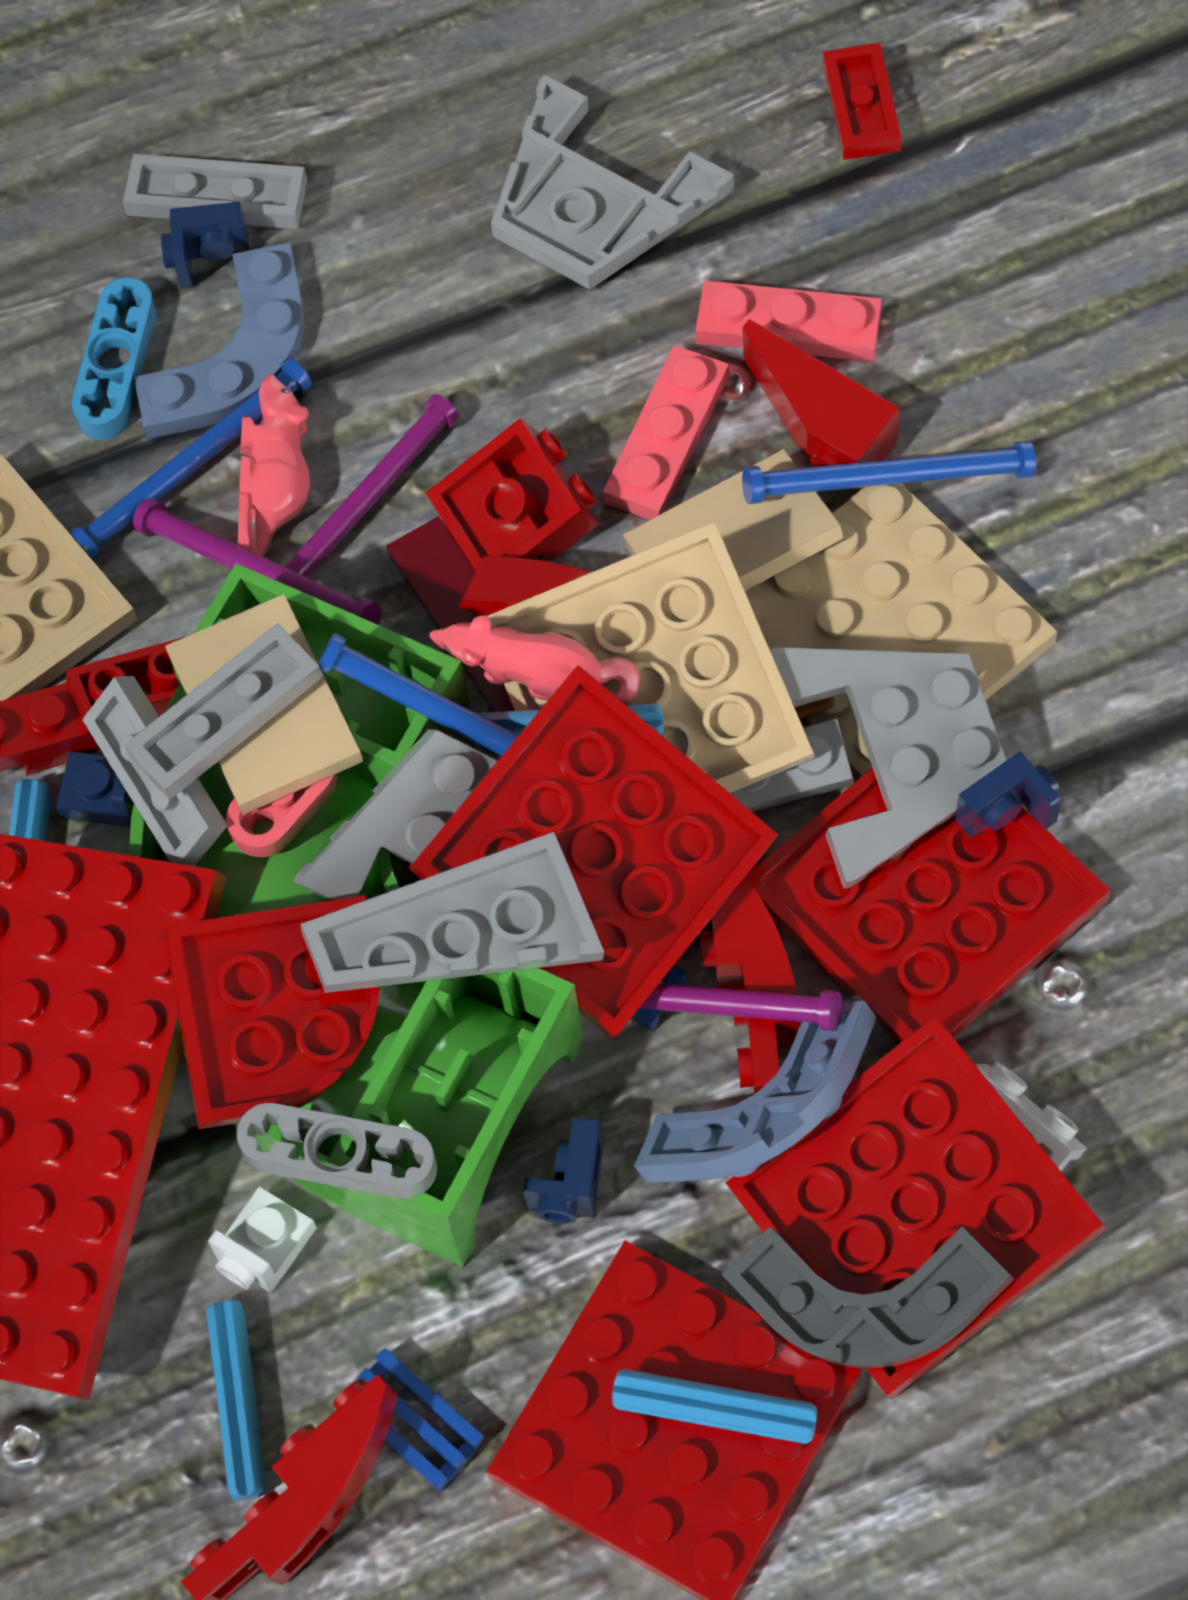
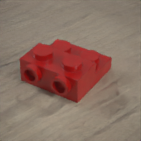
M521 418L425 492L475 571H477L484 556L517 557L536 560L541 555H544L552 561L600 524L591 511V508L599 503L595 493L579 474L576 473L569 478L560 464L568 457L563 445L548 428L545 427L542 431L538 432Z

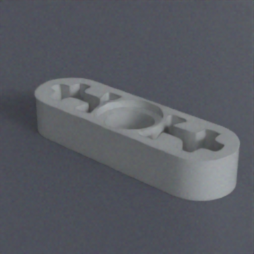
M263 1103L251 1108L243 1115L237 1127V1141L246 1161L254 1169L264 1173L400 1199L414 1198L423 1194L430 1188L437 1173V1163L430 1142L423 1134L409 1128L276 1103ZM278 1124L283 1138L303 1143L302 1130L309 1129L304 1140L305 1159L298 1160L299 1153L295 1144L274 1142L270 1152H262L258 1140L254 1138L255 1134H267L270 1125ZM337 1134L352 1138L356 1143V1152L350 1162L341 1167H329L319 1161L318 1149L325 1139ZM369 1142H377L375 1148L378 1156L386 1159L398 1160L403 1155L404 1150H413L416 1163L421 1166L420 1168H408L405 1178H397L392 1164L372 1159V1172L364 1173L370 1160Z

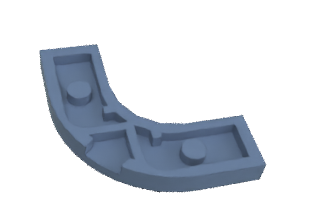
M290 242L232 254L242 302L241 323L232 341L219 353L193 365L134 377L142 424L147 439L217 424L260 389L262 381L267 375L273 374L276 377L282 372L281 364L289 358L296 360L302 344L305 316Z
M866 1001L842 1002V1019L837 1031L820 1030L818 1023L802 1022L790 1052L776 1076L756 1094L736 1105L712 1111L656 1114L634 1167L647 1183L708 1180L730 1175L742 1177L754 1172L761 1164L796 1144L822 1120L832 1116L841 1105L842 1095L852 1080L877 1019Z

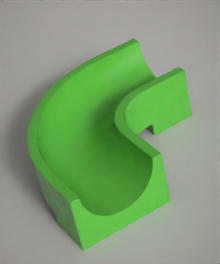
M239 564L234 565L194 631L196 633L284 594L317 663L332 634L335 632L346 638L343 645L471 710L460 660ZM332 668L329 673L322 671L361 752L363 762L337 773V786L332 796L295 838L275 855L253 857L243 853L234 844L228 827L225 828L196 864V867L214 869L227 877L216 918L330 901L293 883L296 874L307 862L312 863L332 841L330 839L332 834L345 820L350 821L375 794L373 789L427 730H438L463 744L467 743L468 738ZM176 671L175 674L179 685L165 712L187 695ZM217 762L199 776L198 779L226 822L227 810L234 796ZM134 804L131 815L129 855L170 862ZM266 820L260 821L253 827L252 832L264 834L273 827L274 823ZM380 848L359 896L365 895L366 900L401 888L405 860ZM540 968L380 986L374 1023L365 1045L354 1064L331 1089L301 1108L409 1128L420 1132L430 1142L437 1163L435 1180L423 1194L414 1198L400 1199L295 1178L291 1179L340 1209L454 1264L464 1267L476 1245L475 1227L484 1191L497 1157L518 1114L547 1070L560 1058L573 1063L584 1043L575 984ZM183 1044L181 1051L183 1052V1054H184V1056H185V1050H184V1044ZM239 1123L230 1124L237 1131ZM278 1124L270 1125L267 1134H255L254 1138L258 1140L262 1152H270L274 1142L295 1144L299 1153L298 1160H304V1140L309 1129L302 1130L303 1143L283 1138ZM332 1135L321 1143L318 1149V1159L326 1166L341 1167L350 1162L354 1157L356 1143L346 1135ZM369 1142L370 1160L364 1173L372 1172V1159L392 1164L397 1178H405L408 1168H420L421 1166L416 1163L413 1150H404L403 1155L398 1160L386 1159L378 1156L375 1148L377 1142Z

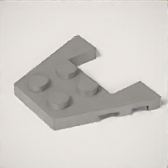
M544 74L539 80L536 89L537 99L532 113L527 116L522 130L523 140L516 160L511 162L491 221L492 236L590 290L729 195L734 189V174L689 151L656 194L643 189L562 145L589 111L588 97Z
M783 647L769 649L794 707L843 693L848 695L887 808L886 812L828 828L825 836L843 889L853 887L863 880L868 873L888 859L891 860L910 847L911 843L939 824L942 825L955 816L958 795L1007 761L969 654Z
M427 730L373 789L375 794L350 821L345 820L330 837L332 841L312 863L307 862L296 874L293 883L330 901L359 896L380 848L412 863L497 760L438 730Z

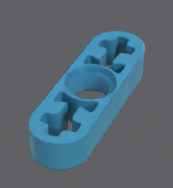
M124 277L110 282L102 290L98 300L71 402L80 430L92 439L107 440L118 436L125 430L131 417L137 394L134 377L142 374L157 316L150 289L144 282L136 278ZM128 301H136L138 307H130L125 321L127 331L121 328L122 321L118 309H125ZM123 348L130 352L129 360L119 368L107 369L98 364L101 355L109 349ZM101 386L108 388L107 397L111 408L103 409L100 417H93L90 410H98L100 408L104 395Z

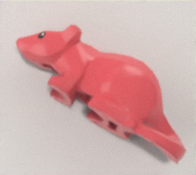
M273 374L267 375L264 378L259 389L262 413L261 422L255 425L250 416H242L240 454L248 456H241L238 545L264 557L271 544L275 530L299 515L305 507L311 489L310 473L301 452V436H304L307 432L308 427L305 420L308 419L309 412L305 407L299 405L293 393ZM252 519H253L254 522H255L254 533H253Z
M478 616L471 623H458L430 632L431 640L441 649L451 653L461 663L470 667L479 665L484 669V676L488 682L492 684H503L509 680L527 686L530 696L547 701L577 665L581 666L601 684L610 679H618L621 683V688L615 696L625 705H629L639 691L640 673L633 662L620 657L598 661L586 646L561 634L552 632L530 634L521 633L518 630L506 627L491 628V621L488 616Z

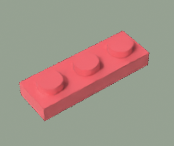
M704 280L695 330L696 344L743 349L742 326L748 319H751L812 356L874 362L882 298Z
M673 345L603 490L604 504L649 520L666 512L730 377L728 363Z

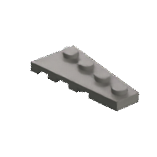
M554 832L301 924V933L325 993L603 960L605 953Z

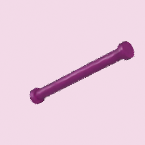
M433 394L424 404L426 411L285 567L308 578L444 427H453L460 419L457 409L446 398Z
M148 498L144 500L135 511L133 517L134 529L145 536L152 537L158 534L230 569L235 564H239L377 625L380 622L381 607L378 603L367 598H362L359 601L354 600L168 513L166 506L155 499Z
M658 984L639 1009L818 1023L820 1030L837 1031L842 1019L843 1003L840 992L823 990L820 996Z

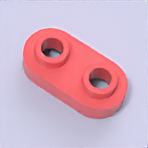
M336 773L242 815L234 798L227 810L226 824L236 847L243 853L253 857H268L282 851L332 796L337 786L338 774ZM266 820L274 823L273 827L264 834L252 832L253 827L260 821Z

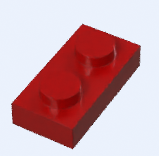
M880 42L823 51V70L843 160L901 151L902 137Z

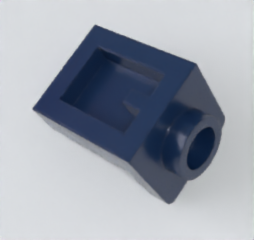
M240 202L170 209L171 232L161 234L164 266L166 269L175 268L181 288L193 287L192 259L222 260L232 256V254L250 250L249 232Z
M1019 751L958 795L955 820L968 836L973 838L987 827L992 831H996L1007 825L1021 811L1022 803L1041 826L1047 830L1057 822L1061 805V790L1055 778L1044 766L1038 764L1034 767L1024 754Z
M69 752L56 806L60 818L131 827L134 802L106 757L103 755Z
M572 1118L570 1139H559L555 1157V1179L564 1180V1182L533 1178L524 1179L522 1193L529 1211L537 1212L536 1215L540 1219L553 1223H573L576 1221L577 1216L594 1218L604 1148V1139L599 1120Z

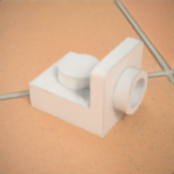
M258 1187L224 1235L215 1230L208 1243L217 1260H219L215 1268L224 1277L243 1289L248 1290L254 1282L269 1293H272L317 1228L314 1220L263 1188Z

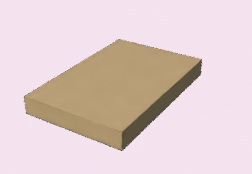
M784 449L753 465L759 466L762 472L798 468ZM743 471L623 534L626 546L633 556L715 521L744 591L842 540L844 537L839 522L816 492L765 496L762 503L747 504L742 489Z
M284 594L165 646L186 694L199 686L277 623L317 663ZM323 673V678L218 761L242 815L363 762L361 752Z

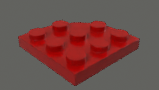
M365 895L165 926L164 936L198 1130L239 1123L248 1110L263 1103H276L301 1108L331 1089L354 1064L365 1045L374 1023L379 1000V987L325 993L301 933V924L366 901Z

